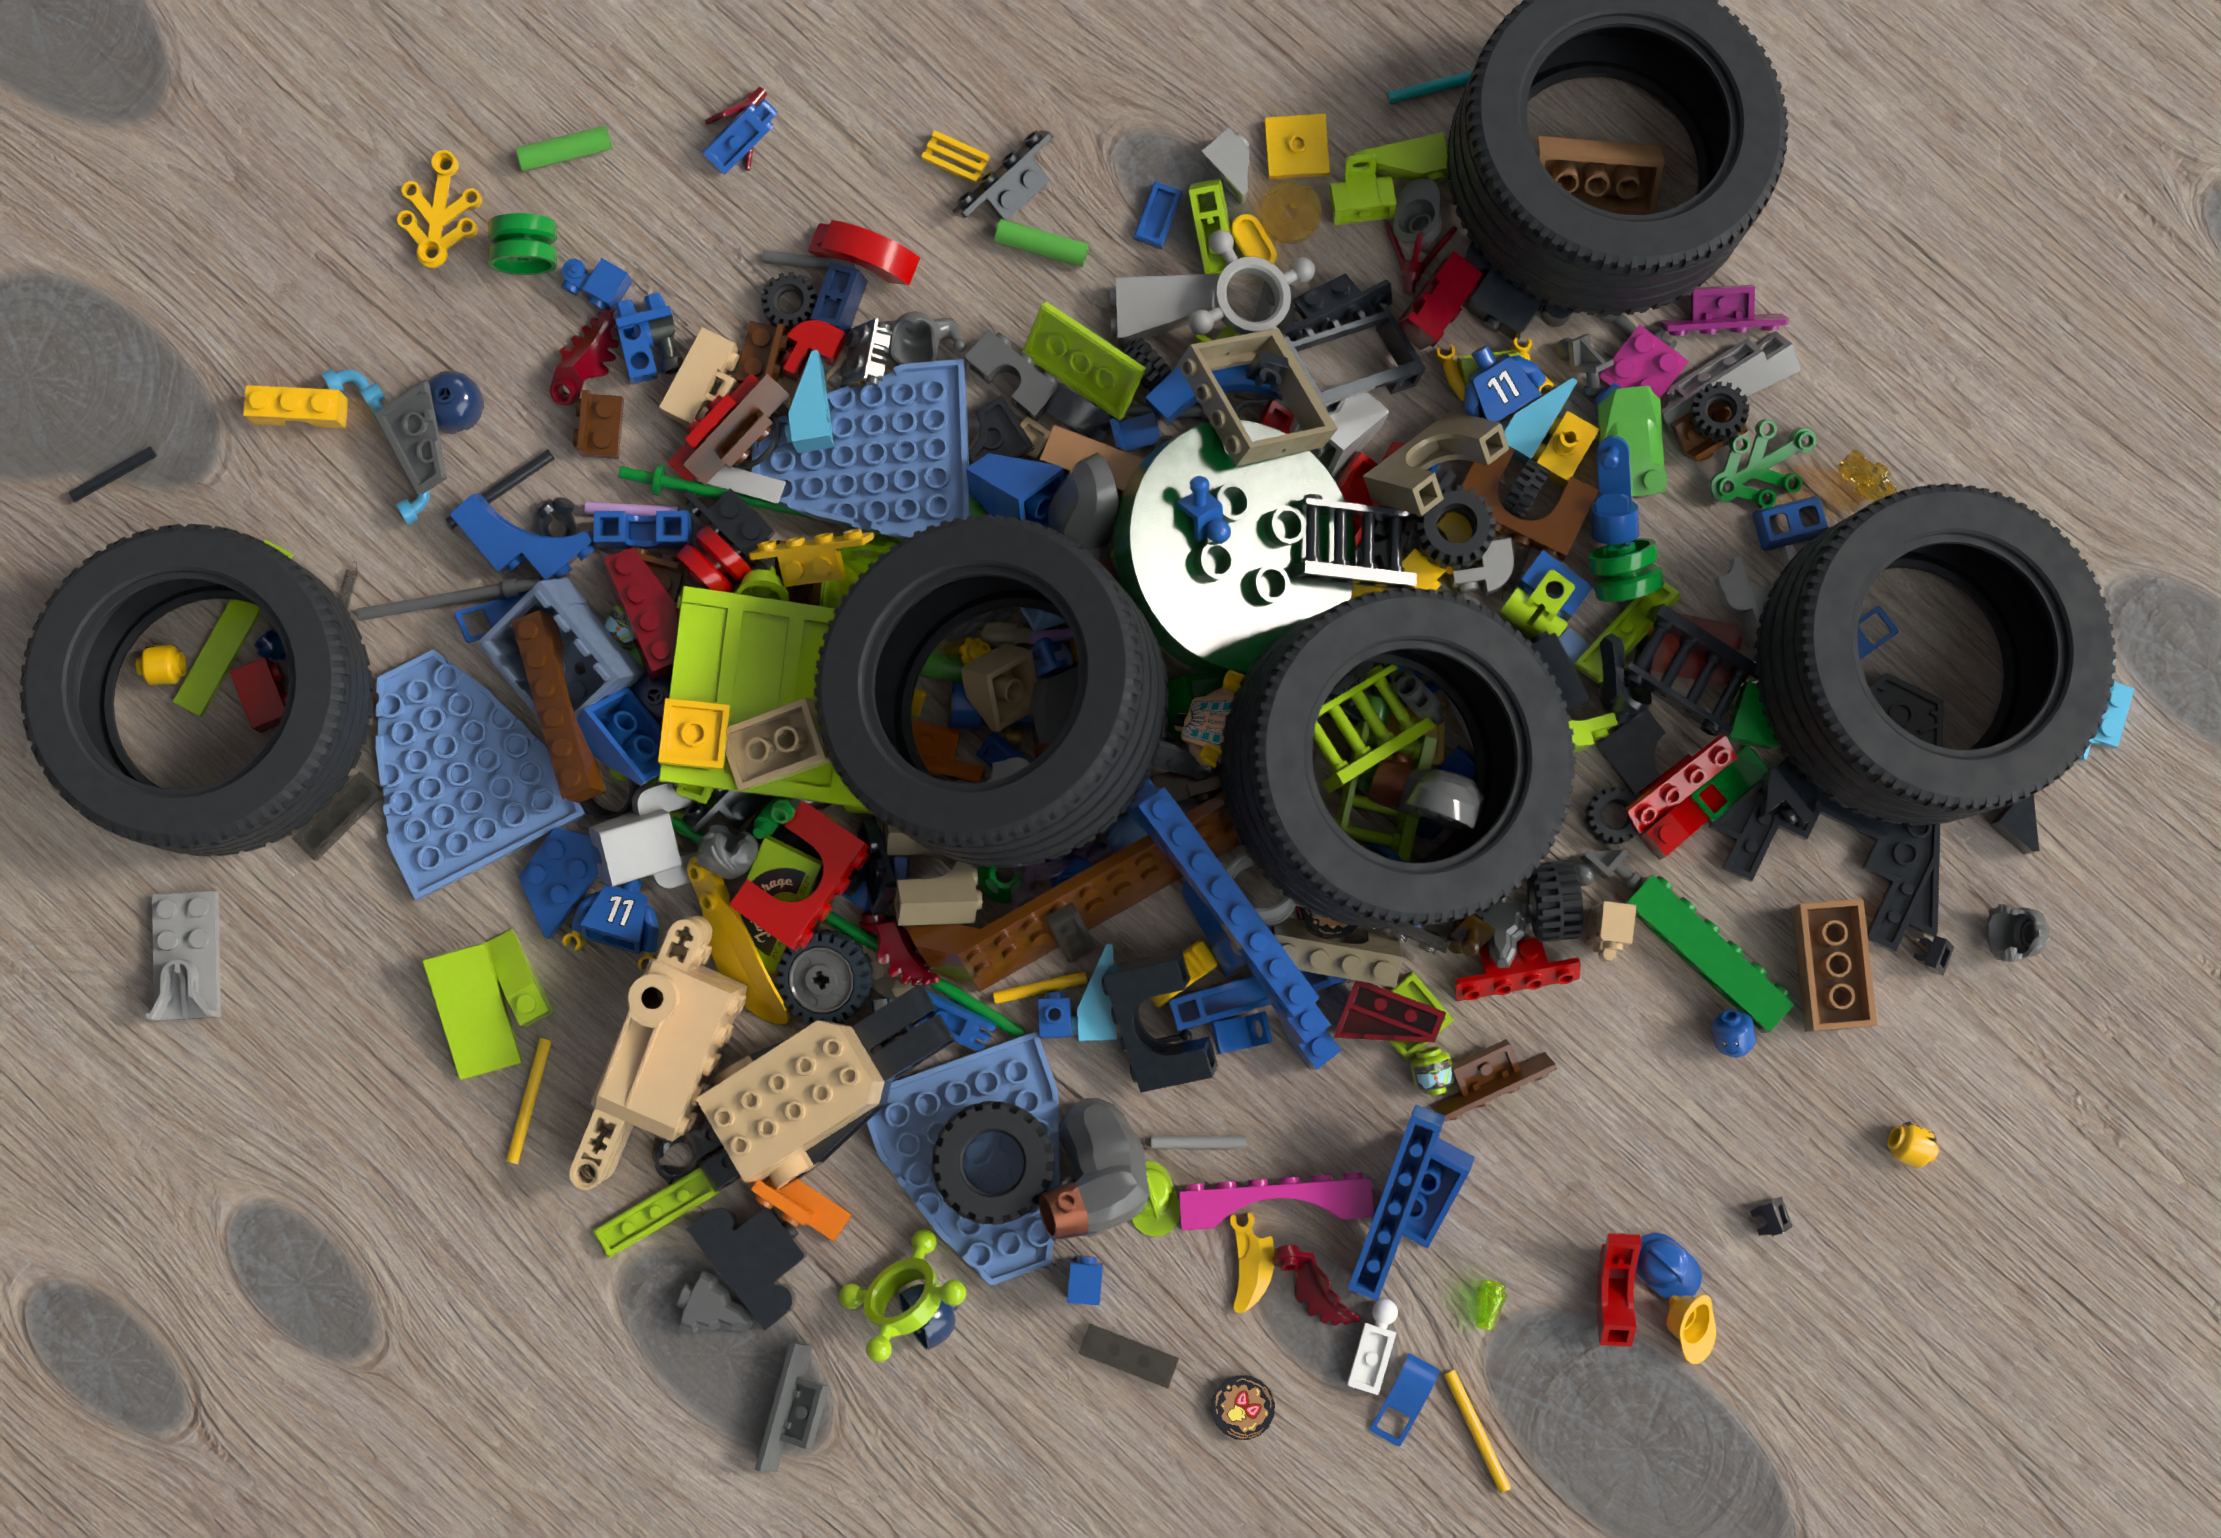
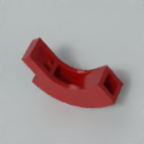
M831 220L830 224H818L808 249L815 256L845 260L870 270L888 283L910 285L920 260L918 255L883 235L836 220Z
M1608 1233L1606 1244H1602L1597 1285V1322L1600 1345L1632 1347L1637 1328L1634 1309V1279L1641 1249L1640 1235Z

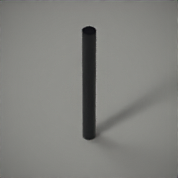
M547 449L481 495L490 504L555 460V458ZM451 516L446 518L447 523L452 529L458 526Z

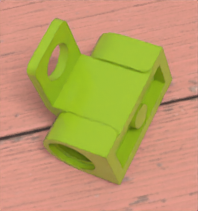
M1375 153L1347 157L1345 161L1344 182L1329 184L1334 226L1394 218L1396 198L1391 176L1376 177L1377 156ZM1368 162L1363 167H1353L1356 163Z
M1550 570L1531 596L1517 587L1498 615H1500L1502 620L1510 622L1516 630H1519L1530 640L1545 631H1548L1549 635L1556 633L1559 637L1568 623L1556 614L1574 591L1575 586L1555 570ZM1556 581L1562 585L1563 594L1560 598L1553 599L1547 595L1546 586L1549 582Z

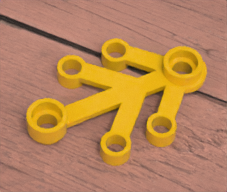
M440 150L432 157V167L438 174L433 207L424 198L422 189L416 182L408 181L402 186L404 197L414 203L430 224L427 237L417 225L418 220L411 211L404 210L397 216L399 226L403 230L408 231L418 244L416 250L417 258L427 268H437L443 265L447 259V250L463 238H473L478 232V227L471 218H463L458 222L457 228L441 238L445 225L468 208L477 209L482 204L480 193L474 188H469L463 192L461 198L446 208L450 179L459 167L458 160L448 150ZM445 162H451V167L448 170L442 169V165ZM410 188H417L414 195H407V191ZM470 195H477V199L473 203L467 202ZM405 217H412V222L404 225L403 219ZM466 224H472V229L469 232H463V227ZM435 249L438 251L436 257H428V253L431 250Z

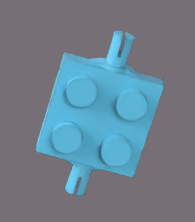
M2114 680V686L2109 691L2112 693L2111 700L2107 701V713L2102 715L2104 720L2102 725L2097 728L2098 733L2093 739L2089 740L2091 744H2101L2112 749L2118 748L2135 688L2117 683ZM2090 746L2084 750L2083 755L2079 759L2080 761H2087Z

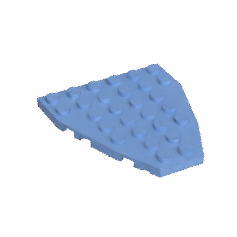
M964 359L901 364L893 367L895 371L883 375V380L879 381L878 386L868 385L865 382L852 388L845 386L828 393L834 447L797 453L793 443L787 442L785 425L790 423L789 417L783 415L778 418L781 427L778 444L767 459L752 467V473L786 482L780 500L776 504L817 520L862 529L863 531L897 539H903L906 536L911 538L914 536V532L918 530L922 532L930 525L939 526L942 521L951 522L954 518L959 517L967 520V516H971V505L966 468L969 467ZM773 424L769 426L771 428L770 433L761 442L755 441L752 444V460L758 458L769 447L774 436Z
M431 650L377 677V693L379 698L376 704V717H378L376 755L380 786L383 787L385 803L383 810L388 827L387 842L415 900L419 901L549 835L555 827L563 828L587 815L580 803L561 797L548 748L492 692L435 650Z
M1037 1031L892 1082L887 1104L867 1122L880 1159L893 1173L896 1180L909 1194L938 1235L973 1267L990 1286L1051 1264L1054 1240L1046 1232L1039 1204L1023 1217L1004 1224H980L963 1218L954 1209L949 1208L943 1201L944 1199L940 1192L936 1189L934 1175L931 1170L932 1150L942 1127L947 1124L955 1113L960 1112L965 1107L985 1101L1011 1103L1031 1113L1048 1133L1049 1139L1052 1142L1055 1161L1052 1182L1048 1191L1060 1186L1058 1089ZM987 1132L977 1136L968 1145L963 1158V1168L969 1182L977 1189L987 1193H1000L1010 1189L1019 1180L1024 1166L1023 1154L1019 1145L1010 1136L1000 1132Z

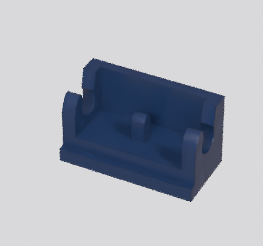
M830 262L810 318L811 320L829 323L844 331L847 337L868 280L859 269Z

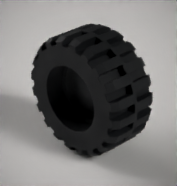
M985 1101L972 1104L955 1113L937 1135L938 1138L932 1150L933 1158L931 1170L935 1179L934 1184L949 1208L954 1209L958 1215L965 1219H970L975 1223L993 1225L1015 1221L1032 1211L1039 1204L1040 1195L1047 1192L1050 1187L1055 1167L1052 1142L1043 1125L1031 1113L1019 1106L1002 1101ZM987 1132H1000L1010 1136L1019 1145L1023 1154L1024 1166L1019 1180L1010 1189L1000 1193H987L974 1187L967 1179L963 1168L964 1153L968 1145L977 1136Z

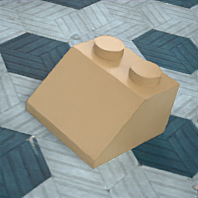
M1004 643L961 667L965 695L992 731L998 732L1030 714L1031 695L1034 683L1037 681L1032 650Z

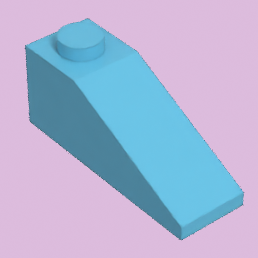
M818 350L811 351L788 412L790 424L785 425L787 442L793 443L797 453L834 447L824 364Z
M1569 379L1515 413L1510 423L1506 420L1502 422L1501 425L1508 446L1515 449L1512 454L1513 458L1525 465L1529 459H1532L1576 385V379Z
M1106 944L1077 1008L1078 1016H1071L1072 1035H1078L1079 1042L1117 1040L1116 1025L1111 1015L1112 1003L1110 997L1105 995L1102 988V977L1109 965L1113 964V944Z

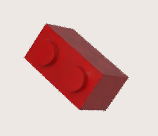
M263 657L229 671L251 728L262 733L278 726L288 697V691L285 692L281 682L285 680L279 664Z

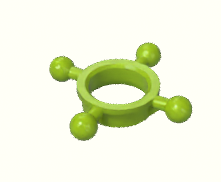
M920 1229L916 1231L911 1239L914 1249L911 1257L899 1260L888 1266L874 1279L868 1289H862L857 1284L850 1283L843 1286L839 1292V1301L843 1307L856 1309L864 1302L865 1315L875 1326L880 1327L878 1335L872 1337L866 1345V1354L874 1362H883L890 1357L892 1346L889 1340L891 1337L910 1334L924 1326L938 1310L941 1300L947 1305L957 1306L966 1297V1288L958 1280H948L941 1287L937 1281L934 1269L924 1260L925 1254L931 1253L937 1244L936 1236L931 1230ZM925 1279L924 1291L911 1308L894 1317L884 1316L888 1302L899 1289L915 1280Z

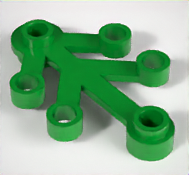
M1760 420L1755 427L1756 436L1746 467L1737 471L1741 454L1746 453L1750 449L1751 442L1747 436L1739 434L1734 439H1730V450L1724 469L1716 473L1710 481L1711 495L1716 500L1722 502H1729L1738 496L1755 501L1760 507H1772L1776 502V494L1772 490L1765 488L1755 490L1741 485L1752 478L1782 486L1783 490L1787 492H1798L1803 484L1802 478L1799 475L1792 473L1785 475L1768 469L1796 452L1808 453L1813 450L1817 441L1815 433L1808 428H1796L1790 433L1786 444L1763 456L1768 439L1775 436L1777 426L1772 420ZM1768 423L1770 430L1767 434H1764L1762 431L1763 426ZM1807 435L1809 438L1808 444L1803 446L1802 438ZM1739 439H1742L1743 447L1740 450H1738L1736 448V442ZM1794 478L1795 485L1789 488L1788 481ZM1728 481L1730 488L1727 492H1724L1723 484ZM1768 493L1769 500L1763 503L1762 496Z

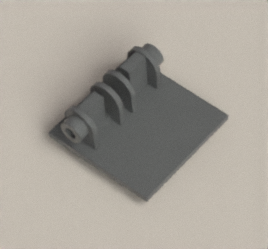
M875 318L855 326L849 331L846 339V347H848L847 359L843 361L840 368V376L842 377L841 387L867 379L866 384L878 386L879 381L883 380L885 365L880 363H886L887 359L872 352L888 354V349L886 348H889L892 332L889 330L890 325L878 323L879 319Z

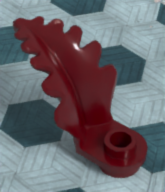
M607 309L604 313L599 312L597 314L598 319L591 318V328L587 325L582 327L584 338L577 335L571 338L574 348L563 347L560 349L561 363L556 367L550 385V396L557 404L565 406L574 404L577 398L580 397L584 382L588 378L606 376L609 373V369L603 363L613 362L616 356L608 351V348H617L619 346V342L612 339V337L618 336V332L613 327L616 325L611 309ZM563 385L567 387L569 393L565 392Z
M871 911L861 914L860 929L867 930L869 934H878L876 959L880 964H890L888 968V975L890 977L902 974L900 982L907 984L911 981V985L914 987L921 983L923 986L940 982V977L936 973H932L933 971L928 966L923 965L926 961L920 954L915 952L917 947L911 936L903 926H898L897 916H886V913L885 915L872 916Z
M1284 1245L1274 1249L1272 1264L1280 1267L1282 1271L1294 1270L1296 1274L1295 1298L1299 1303H1308L1307 1313L1309 1316L1321 1313L1320 1321L1327 1323L1331 1320V1324L1334 1326L1341 1322L1347 1325L1361 1320L1360 1315L1354 1314L1353 1311H1348L1347 1306L1338 1302L1340 1297L1329 1289L1331 1285L1330 1279L1317 1265L1313 1253L1300 1252L1297 1245Z

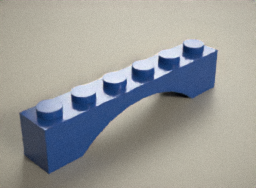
M1300 970L1314 991L1351 981V979ZM1255 976L1185 995L1168 1002L1177 1032L1271 1005Z

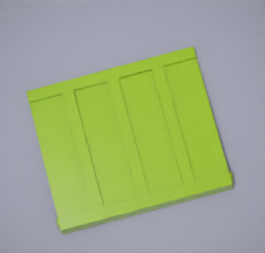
M688 586L682 588L681 596H678L677 599L679 623L669 699L730 705L728 727L804 698L817 700V697L814 695V688H816L814 678L815 674H818L816 662L820 659L819 648L824 645L825 641L822 638L829 629L827 626L829 620H833L835 616L833 613L835 608ZM726 753L723 770L669 764L660 765L659 782H671L867 809L842 782V778L836 773L831 762L742 791L737 789Z

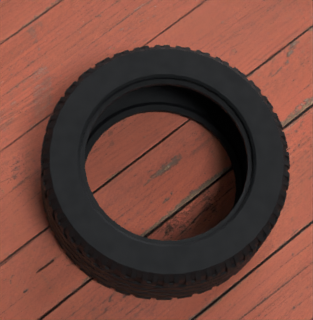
M181 524L159 526L158 530L150 528L133 533L130 538L123 537L118 539V541L106 545V549L103 551H96L91 557L82 561L83 565L80 568L75 567L71 574L62 580L63 585L60 589L56 588L51 598L46 601L45 605L47 607L43 613H39L38 620L32 628L34 630L33 636L28 638L27 649L24 652L26 660L25 664L21 667L20 685L23 686V692H20L21 712L25 714L23 724L27 739L33 744L30 748L39 766L44 768L43 773L53 788L60 790V796L73 809L79 810L82 816L94 824L102 826L105 830L123 838L179 854L191 856L239 854L240 851L249 852L265 847L266 843H275L291 835L292 830H299L314 819V814L317 812L321 813L334 800L332 796L336 792H340L350 778L348 774L351 769H355L362 754L360 751L362 744H366L370 729L368 718H372L373 698L370 697V692L373 691L372 672L368 670L370 661L365 645L361 644L362 636L355 621L350 619V613L340 599L335 597L334 592L314 574L273 546L246 533L241 534L236 530L220 526L212 528L210 525L187 524L184 527ZM210 599H234L257 605L274 625L283 643L288 661V697L283 716L274 735L265 748L248 765L219 782L199 788L182 790L160 788L151 782L128 756L121 742L115 721L114 699L116 683L128 652L151 624L181 606Z

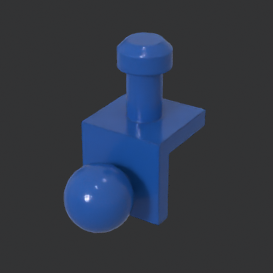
M1196 476L1190 480V490L1193 493L1177 501V507L1194 519V539L1199 542L1208 537L1213 543H1224L1230 538L1231 528L1223 520V503L1207 492L1209 490V480L1203 476Z

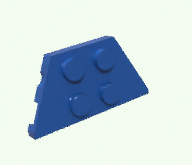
M555 827L519 875L541 931L547 939L555 936L599 876L597 862H602V858L598 848L592 845L590 835L587 833H578L573 830Z

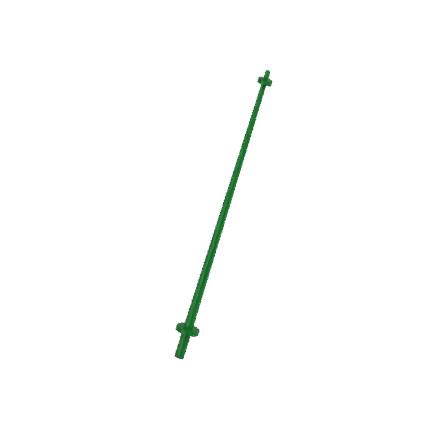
M658 465L655 473L620 466L618 478L652 485V495L660 496L663 488L681 492L688 489L692 494L720 499L728 491L718 487L666 476V466ZM735 492L748 506L814 519L774 502Z

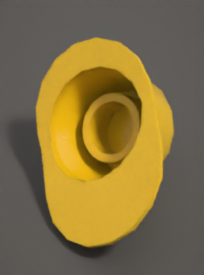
M1672 1295L1669 1298V1313L1666 1320L1667 1328L1680 1340L1685 1359L1691 1364H1699L1710 1354L1716 1338V1324L1711 1298L1708 1295H1700L1697 1298L1693 1296L1680 1297Z

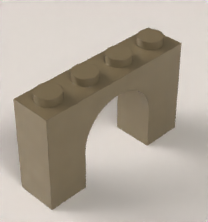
M1449 411L1363 475L1373 503L1422 516L1444 499L1435 472L1427 471L1428 468L1445 461L1457 459L1488 466L1508 451L1509 446L1500 422Z
M884 822L883 838L887 855H928L941 860L951 870L946 875L934 879L897 880L894 904L898 926L975 923L976 911L982 908L981 891H976L975 888L978 880L976 867H971V864L966 862L963 863L949 859L933 852Z
M1286 918L1281 923L1273 925L1272 934L1301 971L1396 987L1402 960L1399 937L1368 932L1366 943L1347 944L1326 940L1309 933L1306 930L1305 920Z

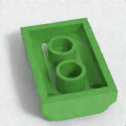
M1650 385L1613 389L1604 401L1597 403L1598 429H1600L1598 431L1599 444L1608 436H1619L1628 443L1630 449L1632 496L1653 495L1665 492L1667 474L1664 470L1660 398L1654 394Z

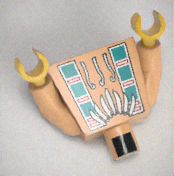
M1232 670L1226 673L1223 687L1207 694L1206 697H1196L1192 700L1188 714L1178 713L1174 719L1175 730L1182 732L1181 740L1189 745V752L1203 767L1211 766L1215 768L1217 759L1222 754L1220 743L1224 742L1225 736H1222V731L1225 726V718L1231 712V709H1229L1230 703L1237 689L1241 688L1240 682L1245 676Z

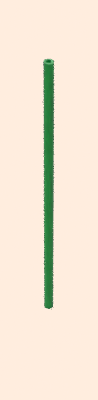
M676 816L671 821L673 830L698 845L701 837L706 835L699 830L694 832L683 820ZM753 863L745 874L749 875ZM830 911L824 922L851 936L855 941L876 953L878 946L877 938ZM941 977L939 983L928 984L970 1011L993 1021L998 1028L1015 1038L1021 1037L1025 1031L1023 1027Z

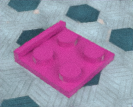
M1639 324L1613 358V366L1606 368L1599 377L1610 386L1614 382L1617 383L1620 388L1650 385L1654 394L1661 398L1689 361Z

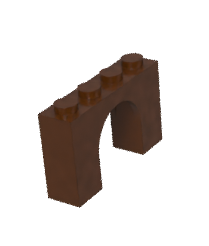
M1509 447L1508 451L1488 466L1474 462L1462 484L1464 486L1463 490L1469 491L1472 488L1476 490L1475 495L1477 497L1483 495L1487 499L1485 504L1487 507L1492 506L1494 510L1492 518H1496L1495 534L1500 535L1502 532L1512 537L1511 541L1520 547L1528 548L1530 545L1539 550L1540 553L1544 550L1556 560L1563 562L1599 490L1571 477L1555 509L1550 514L1538 520H1522L1512 516L1503 507L1498 493L1499 481L1515 449Z

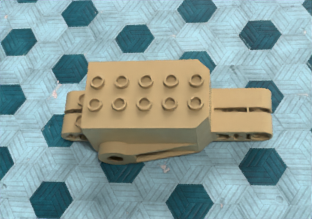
M692 916L672 924L657 959L649 960L643 976L635 980L629 990L628 1001L630 1008L590 1102L595 1110L570 1168V1181L578 1189L590 1190L612 1176L634 1125L673 1141L681 1135L684 1136L687 1131L690 1132L697 1120L698 1114L696 1111L699 1103L696 1098L707 1092L710 1088L708 1082L712 1072H716L721 1062L722 1055L720 1053L724 1044L728 1043L733 1033L734 1026L732 1024L736 1015L740 1014L747 998L744 995L749 986L700 965L706 964L712 951V947L708 946L712 937V926L704 917ZM656 988L663 993L664 999L662 1004L657 997ZM610 1130H614L612 1133L603 1136V1134L609 1132ZM590 1166L594 1168L595 1173L592 1172Z

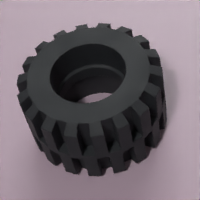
M1457 485L1455 489H1451L1450 486L1443 487L1441 492L1444 499L1424 515H1417L1414 524V531H1416L1415 543L1420 545L1419 552L1422 556L1426 554L1429 557L1428 562L1434 564V562L1440 563L1439 568L1446 569L1447 566H1452V570H1459L1464 565L1466 568L1472 566L1476 560L1479 561L1483 557L1496 532L1494 531L1496 518H1492L1494 510L1491 505L1487 507L1485 504L1487 499L1483 495L1477 497L1475 495L1476 490L1472 488L1469 491H1464V486ZM1446 513L1463 515L1471 524L1473 532L1471 538L1463 543H1451L1445 540L1437 529L1438 518Z
M1571 860L1540 862V866L1527 879L1528 904L1532 905L1533 908L1531 922L1533 933L1539 942L1578 939L1583 928V899L1577 869Z

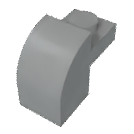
M1511 539L1492 541L1488 550L1478 561L1479 568L1453 571L1449 577L1451 589L1460 588V592H1472L1479 589L1478 585H1482L1484 597L1499 591L1509 579L1514 566Z

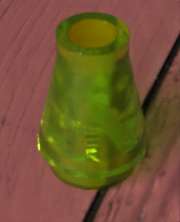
M1481 1280L1480 1287H1476L1477 1327L1487 1330L1495 1329L1496 1321L1508 1296L1505 1293L1506 1285L1491 1280Z

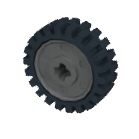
M830 930L814 931L810 942L803 949L799 947L797 951H794L788 947L781 956L782 960L777 966L779 974L776 976V983L780 984V988L777 990L779 995H783L785 999L783 1001L785 1007L790 1006L792 1009L790 1013L795 1017L801 1016V1021L806 1023L811 1021L814 1023L819 1020L840 1023L853 1016L865 1004L866 999L871 993L870 987L873 985V978H871L873 968L872 965L869 966L868 964L870 960L868 954L862 952L863 947L861 944H855L853 942L854 938L851 936L842 935L843 932L837 930L833 932ZM820 974L829 976L830 981L827 982L826 979H821Z

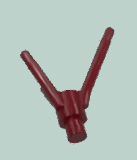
M758 87L753 93L749 92L739 103L707 118L705 123L709 125L736 112L740 113L750 103L756 106L767 96V92L762 87ZM754 146L746 153V171L751 170Z
M1390 222L1384 224L1398 258L1400 269L1403 271L1402 279H1404L1402 291L1415 293L1416 281H1420V276L1426 267L1457 231L1455 226L1443 236L1422 262H1418L1423 233H1417L1411 260H1406Z

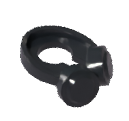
M557 497L553 501L547 499L540 502L534 511L538 517L539 534L554 537L549 532V525L552 522L551 512L555 510L559 514V520L567 528L563 537L575 535L576 522L572 513L575 504L569 499Z

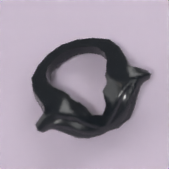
M682 1135L673 1141L655 1138L652 1158L655 1162L656 1171L667 1181L668 1185L672 1184L673 1179L691 1173L698 1164L693 1156L691 1163L685 1168L679 1169L660 1165L659 1159L664 1156V1153L672 1145L681 1142L687 1144Z

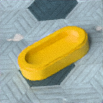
M1242 214L1236 217L1231 225V235L1242 256L1262 258L1275 265L1277 258L1276 249L1260 221L1250 214Z

